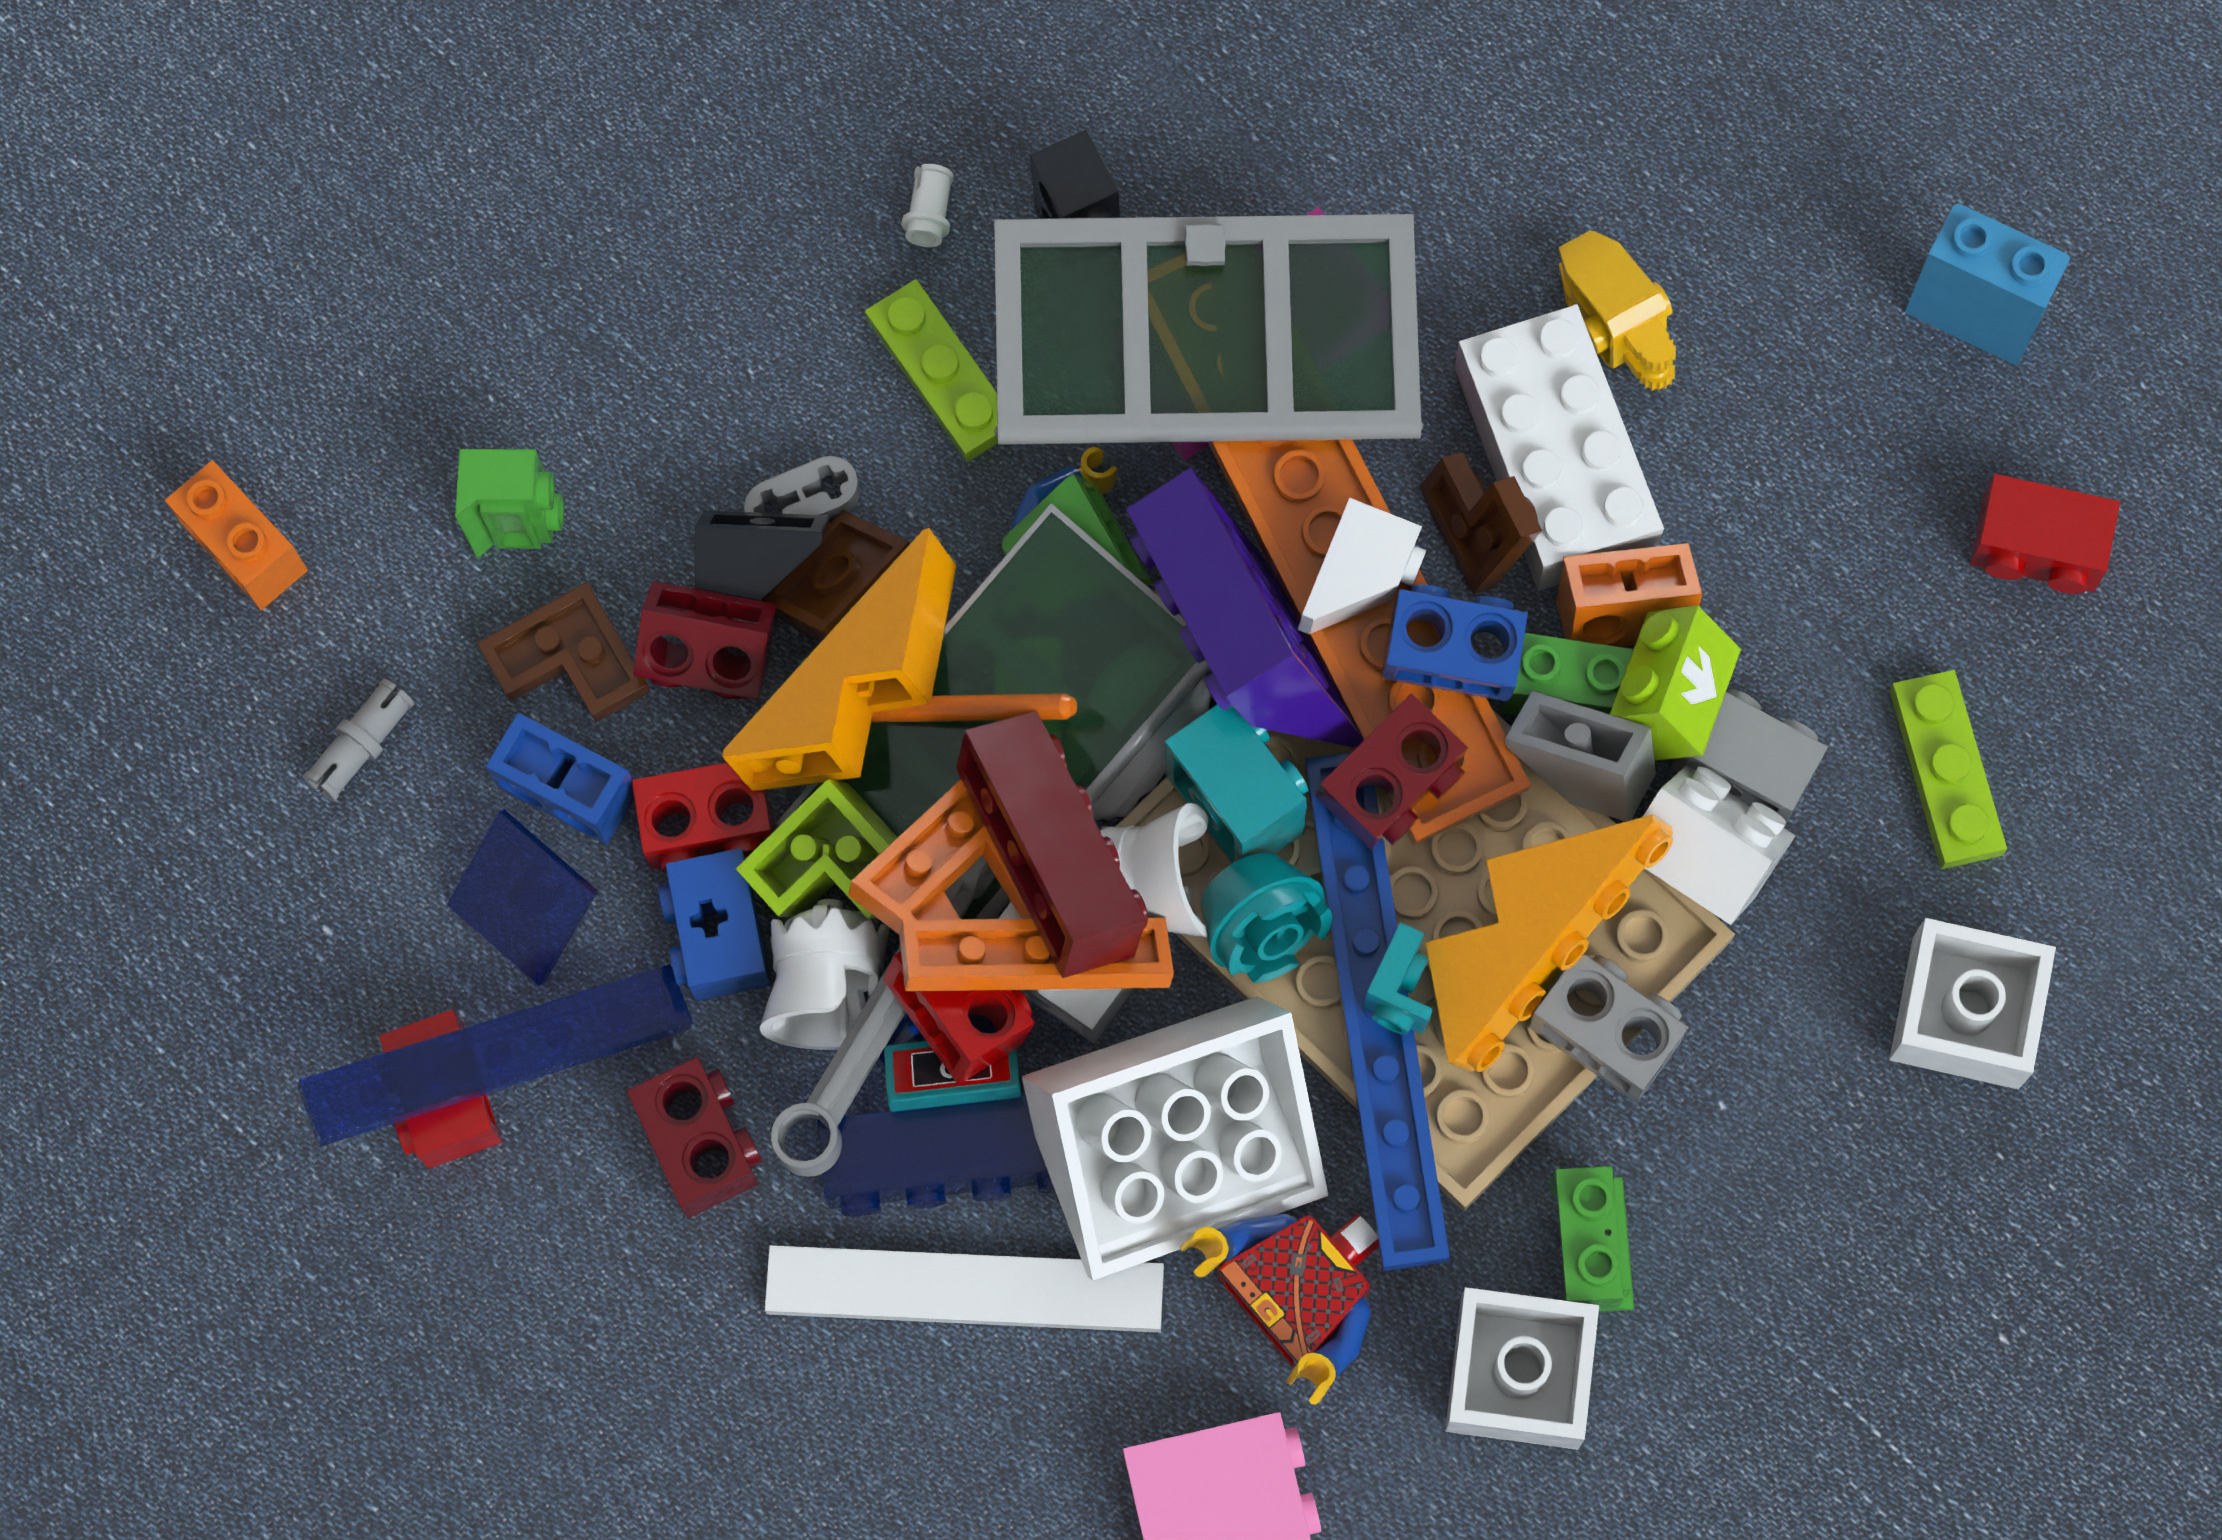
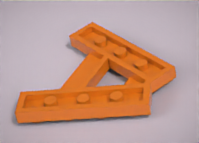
M959 780L851 880L848 896L899 934L905 991L1169 988L1174 975L1166 918L1164 917L1148 918L1135 957L1062 978L962 780ZM983 856L1022 919H960L945 891Z

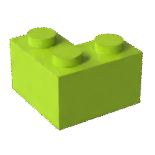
M827 779L736 870L778 916L792 917L800 912L809 910L835 883L848 896L851 880L898 837L849 783ZM848 896V898L858 907V909L868 919L879 920L868 910H866L864 907H862L855 900Z

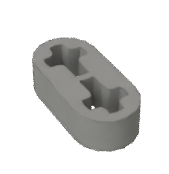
M826 456L815 459L753 487L746 496L745 512L765 513L764 503L775 500L779 507H785L782 510L783 514L828 515L830 523L842 510L850 513L857 505L860 497V488L856 471L849 462L841 457ZM832 476L836 483L844 482L840 485L841 496L830 499L826 492H820L822 490L821 479Z

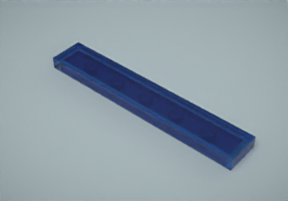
M669 964L300 1079L297 1087L318 1146L321 1147L689 1030L693 1020L681 989L676 983L672 966Z

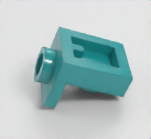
M1400 922L1367 991L1364 1008L1373 1011L1372 1019L1390 1031L1407 1035L1410 1029L1424 1034L1433 1010L1420 1002L1400 994V990L1403 989L1413 994L1426 967L1429 957L1418 953L1425 933Z

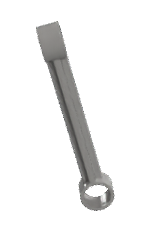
M983 856L945 891L960 919L964 916L973 899L981 897L995 878L994 873ZM886 971L807 1102L786 1108L780 1113L773 1124L771 1131L773 1149L782 1164L794 1174L807 1177L817 1176L829 1170L836 1163L842 1150V1137L837 1126L906 1013L883 980ZM803 1119H818L830 1131V1141L827 1148L820 1156L812 1160L801 1161L789 1158L784 1144L789 1128Z

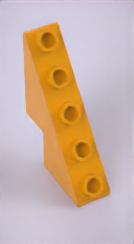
M930 528L923 529L724 748L722 757L751 791L821 783L827 779L837 781L860 778L873 713L930 704L957 566Z
M1649 815L1486 859L1499 923L1425 942L1449 1064L1470 1072L1475 1070L1482 1072L1499 1058L1505 1046L1502 1040L1518 1021H1525L1530 1018L1546 997L1547 993L1544 989L1560 970L1564 971L1571 968L1583 956L1589 943L1586 938L1602 919L1613 917L1621 910L1631 893L1628 887L1645 867H1653L1667 854L1673 843V838L1671 837L1673 830L1670 825L1654 815Z

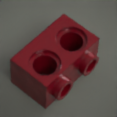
M652 581L641 610L633 676L650 679L655 684L663 687L688 686L713 691L716 695L726 699L746 697L758 700L768 670L777 604ZM662 635H674L685 644H672L665 640ZM724 647H737L743 650L747 656L732 655Z
M1411 693L1320 783L1315 797L1370 850L1383 838L1391 845H1394L1420 818L1412 809L1429 792L1439 800L1462 777L1465 771L1457 764L1462 760L1468 747ZM1412 740L1423 741L1434 751L1435 763L1427 768L1413 767L1404 759L1401 746ZM1367 785L1378 786L1387 793L1390 799V808L1379 814L1366 812L1359 806L1356 800V791Z
M696 1057L626 1090L677 1202L688 1219L759 1185L751 1167L761 1163V1157L746 1126L734 1132L724 1109L734 1105L735 1102L719 1069L707 1074L700 1059ZM691 1092L702 1097L700 1110L692 1118L677 1120L670 1117L671 1103L680 1094ZM710 1150H722L729 1154L728 1166L721 1175L714 1178H703L696 1174L697 1162L704 1153Z

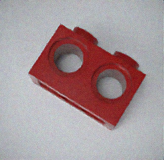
M728 763L632 780L643 854L651 870L661 868L663 873H667L666 863L742 848L745 858H747L774 832L768 791H751ZM734 803H747L753 807L750 818L742 824L728 825L721 821L724 810ZM683 814L690 818L687 829L678 836L666 837L658 833L660 824L670 815Z
M901 951L893 956L883 978L886 985L958 1085L1021 1047L1035 1023L1031 1018L1032 1011L1029 1002L1021 990L905 991ZM981 1015L988 1018L995 1025L997 1032L983 1033L977 1030L971 1024L968 1016Z

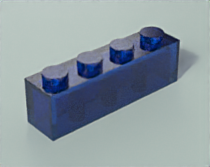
M1026 1095L1020 1098L843 1116L837 1126L842 1137L840 1156L829 1170L822 1173L824 1197L830 1209L841 1208L843 1216L875 1214L881 1211L880 1203L907 1200L908 1208H933L946 1204V1195L972 1193V1199L975 1201L1000 1200L1012 1195L1011 1188L1037 1185L1039 1193H1056L1035 1138ZM817 1120L821 1155L829 1144L830 1131L826 1125Z

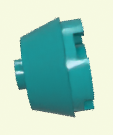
M1256 853L1232 863L1210 882L1201 899V910L1212 959L1219 966L1227 968L1233 977L1236 973H1247L1253 983L1272 980L1296 968L1300 963L1294 954L1304 947L1314 934L1316 937L1324 940L1332 924V913L1325 903V893L1321 884L1272 853Z

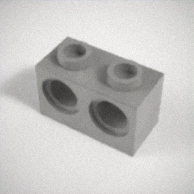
M1583 954L1571 968L1563 972L1535 1010L1529 1028L1637 1104L1678 1048L1689 1027L1679 1021L1682 1014L1669 1001L1654 993H1649L1645 997L1626 984L1627 975L1615 963L1600 955H1595L1591 959ZM1574 991H1590L1600 999L1602 1011L1594 1016L1579 1015L1571 1009L1567 997ZM1631 1028L1644 1029L1653 1036L1656 1042V1050L1647 1055L1634 1054L1624 1045L1622 1033Z

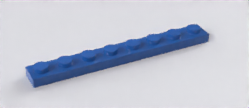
M1348 752L1305 758V770L1325 900L1332 913L1330 932L1382 1270L1390 1271L1448 1263L1450 1255L1414 1030L1410 1029L1407 1035L1390 1031L1372 1019L1373 1011L1364 1008L1367 991L1398 928L1384 839L1370 850L1315 797L1320 783L1352 753ZM1367 785L1359 788L1356 791V800L1359 806L1366 812L1379 814L1375 786ZM1401 989L1400 994L1408 997V992Z

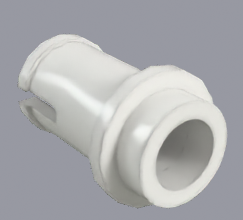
M922 164L921 168L919 166L915 168L910 212L903 215L901 223L902 228L906 231V239L912 244L922 247H935L940 245L942 238L949 234L950 223L945 217L950 186L954 175L946 167L936 164Z

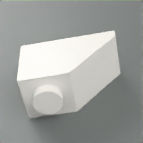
M1349 498L1297 630L1312 634L1392 601L1400 582L1412 586L1426 553L1425 549L1415 546L1422 526Z

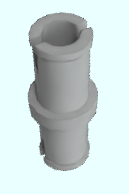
M383 678L380 681L377 689L350 721L343 719L335 728L338 736L311 769L307 770L302 776L316 791L321 786L324 790L321 795L333 802L336 801L339 793L366 760L374 761L383 751L380 743L403 715L415 705L410 696L402 689L396 695V692L393 691L396 685Z

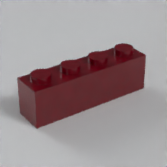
M1037 711L965 730L956 771L1061 977L1065 978L1135 957L1143 930L1148 922L1146 905L1141 894L1136 889H1130L1120 870L1119 856L1113 841L1107 836L1103 837L1092 817V806L1085 788L1082 785H1075L1066 768L1064 750L1058 737L1053 733H1048Z

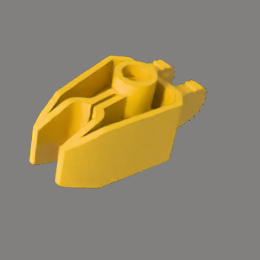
M1589 230L1560 246L1561 262L1559 263V271L1565 301L1568 307L1578 305L1596 354H1599L1605 365L1612 369L1626 363L1636 379H1640V384L1645 385V389L1650 388L1651 391L1654 389L1658 391L1662 388L1667 389L1669 384L1672 385V379H1675L1673 360L1676 358V345H1673V340L1669 339L1670 335L1667 332V317L1672 314V306L1663 288L1657 282H1651L1619 242L1598 232Z

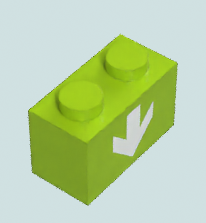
M1698 605L1648 612L1610 715L1651 727L1654 761L1703 756L1741 649Z

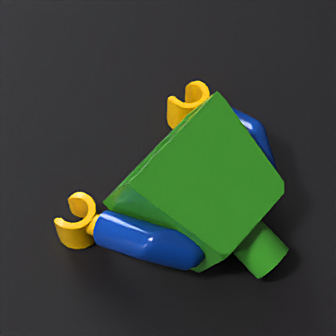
M1097 447L1088 448L1082 455L1080 468L1068 466L1031 484L1027 488L1011 522L1012 530L1003 537L1001 542L1002 549L1006 555L1052 503L1144 584L1148 586L1152 583L1102 495L1114 487L1117 467H1110L1109 470L1103 473L1091 470L1103 462L1104 451ZM1059 543L1056 544L1000 610L1007 618L1012 619L1034 604L1042 617L1064 623L1070 628H1113L1146 620Z

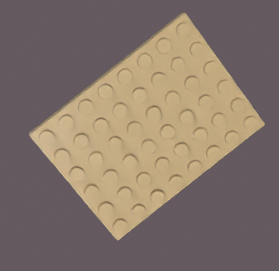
M1493 710L1505 735H1507L1511 726ZM1267 730L1270 740L1265 743L1279 763L1285 759L1292 762L1304 778L1307 786L1305 758L1353 752L1359 746L1357 745L1353 748ZM1518 758L1532 785L1528 791L1415 846L1407 832L1394 845H1391L1383 838L1397 927L1401 922L1425 933L1418 953L1428 957L1425 945L1427 941L1499 923L1486 859L1616 825V823L1607 815L1570 804ZM1166 777L1115 827L1132 825L1143 827L1186 803ZM1375 786L1379 813H1383L1390 808V799L1382 788ZM1308 791L1304 794L1308 807L1305 815L1304 834L1275 855L1304 872L1323 887ZM1207 831L1198 840L1178 847L1183 887L1189 886L1192 888V901L1189 902L1193 913L1200 918L1202 924H1204L1201 910L1203 893L1210 882L1222 870L1231 865ZM1643 869L1628 887L1631 893L1621 910L1609 919H1602L1586 938L1589 943L1584 954L1591 959L1595 955L1609 959L1625 972L1628 977L1625 981L1626 984L1645 997L1649 993H1654L1671 1003L1733 940L1735 933L1713 913L1648 870ZM1330 930L1324 940L1316 937L1314 934L1310 941L1294 954L1300 963L1296 968L1282 976L1260 983H1253L1247 973H1236L1233 977L1227 968L1216 964L1212 959L1207 937L1174 933L1243 1000L1258 996L1291 1012L1300 1055L1358 1110ZM1428 960L1413 994L1408 992V997L1433 1010L1424 1034L1414 1031L1438 1186L1464 1212L1598 1076L1529 1028L1533 1015L1527 1020L1518 1021L1502 1040L1505 1046L1501 1055L1488 1069L1482 1072H1477L1476 1070L1470 1072L1449 1064ZM1560 970L1544 989L1547 994L1563 974V970ZM1574 991L1567 997L1569 1006L1579 1015L1594 1016L1602 1011L1600 999L1590 991ZM1631 1028L1623 1032L1622 1040L1624 1045L1627 1047L1644 1029Z

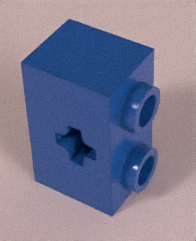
M742 848L666 863L669 884L658 886L665 923L676 922L680 945L670 947L675 980L677 985L688 983V987L696 1002L772 986L754 891L750 884L736 870L746 859ZM718 915L721 922L717 928L718 936L707 938L704 929L707 928L706 917Z

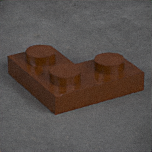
M1463 452L1442 457L1419 486L1473 594L1494 588L1542 532L1535 507L1524 496L1515 476L1493 482L1485 492L1481 478L1472 471Z
M588 582L477 643L510 702L566 672L595 723L651 692L644 678L633 676L635 662Z

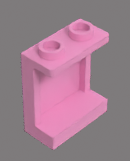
M1280 1412L1123 1448L1143 1540H1311L1310 1534L1321 1532L1313 1493L1300 1495L1294 1468L1305 1466L1297 1427L1284 1429Z

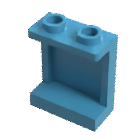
M1955 204L1928 253L1904 313L2017 366L2070 261V257L2067 253L1962 204Z

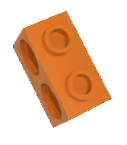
M213 460L164 500L184 529L261 611L308 571L293 545Z
M1689 543L1565 556L1562 562L1556 604L1565 639L1615 647H1629L1636 645L1648 612L1696 605L1700 607L1702 591Z

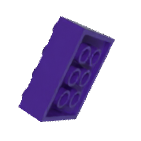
M1192 467L1126 508L1138 531L1129 537L1130 541L1149 570L1157 567L1162 578L1154 583V587L1173 616L1179 613L1182 614L1187 625L1179 629L1178 632L1194 659L1198 663L1204 660L1208 663L1212 673L1203 679L1211 695L1223 711L1234 707L1252 727L1353 748L1364 741L1326 675L1305 632L1297 630L1300 622L1265 558Z

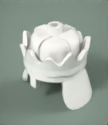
M1187 803L1143 827L1134 825L1126 827H1101L1102 830L1100 832L1103 837L1107 836L1113 841L1119 856L1120 870L1130 889H1136L1141 894L1146 905L1148 918L1165 917L1168 932L1207 937L1206 926L1193 913L1189 902L1192 901V888L1189 886L1183 887L1178 858V847L1198 840L1207 829V814L1195 803Z
M836 899L817 901V905H814L813 909L792 916L785 925H783L781 920L772 919V937H770L776 980L760 1025L761 1034L771 1041L791 1047L814 1050H838L866 1004L864 992L868 991V995L871 996L881 979L890 927L886 924H881L876 933L871 919H868L861 911L843 909V903Z

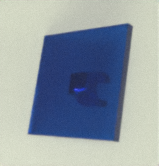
M504 809L498 812L447 906L540 986L546 982L598 890Z

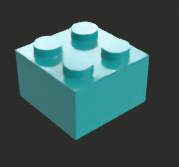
M1217 704L1165 740L1166 777L1186 804L1195 803L1206 812L1208 817L1206 831L1231 864L1256 853L1276 854L1304 834L1305 815L1308 808L1304 794L1309 791L1308 786L1292 762L1285 759L1279 763L1267 748L1265 743L1270 740L1266 729L1250 726L1234 707L1223 711Z

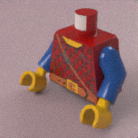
M1288 1214L1242 1219L1219 1229L1208 1226L1199 1228L1180 1245L1182 1252L1193 1247L1199 1249L1205 1255L1206 1260L1194 1270L1195 1275L1205 1277L1221 1262H1225L1218 1268V1281L1293 1368L1286 1380L1287 1384L1291 1386L1295 1379L1301 1377L1309 1379L1315 1385L1316 1390L1308 1401L1314 1405L1319 1403L1334 1380L1360 1353L1371 1317L1370 1306L1365 1299L1369 1294L1370 1284L1356 1266L1379 1248L1375 1231L1358 1214L1330 1237L1310 1215L1297 1220Z

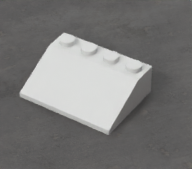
M1258 996L1022 1076L1037 1144L1087 1276L1092 1280L1180 1249V1245L1201 1227L1208 1226L1219 1229L1242 1219L1277 1215L1329 1196L1292 1014Z

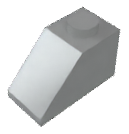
M1531 691L1505 737L1506 747L1570 804L1626 822L1632 819L1656 775L1651 727Z

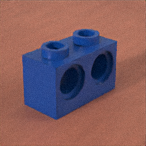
M1413 585L1411 591L1400 589L1393 605L1381 679L1508 702L1517 684L1528 612L1513 610L1514 604L1512 602L1497 597H1476L1475 603L1449 598V591L1432 585ZM1415 621H1426L1437 629L1440 642L1430 647L1419 646L1409 638L1406 626ZM1481 632L1493 634L1502 643L1503 655L1493 659L1478 655L1471 645V637Z
M519 712L485 766L499 789L605 845H608L635 800L632 786L633 778L629 770Z

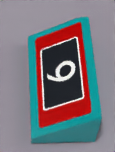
M927 1041L888 1045L884 1048L887 1100L891 1112L1022 1097L1017 1049L958 1085Z

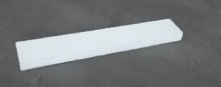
M770 1245L765 1312L769 1315L1161 1333L1164 1263L1143 1262L1092 1280L1087 1276L1080 1259Z

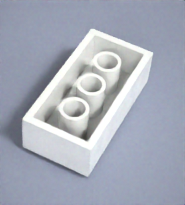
M1578 305L1566 307L1459 341L1455 372L1496 481L1515 476L1524 496L1532 502L1537 513L1538 523L1542 532L1524 552L1537 590L1541 591L1559 585L1563 557L1659 546L1664 530L1663 524Z

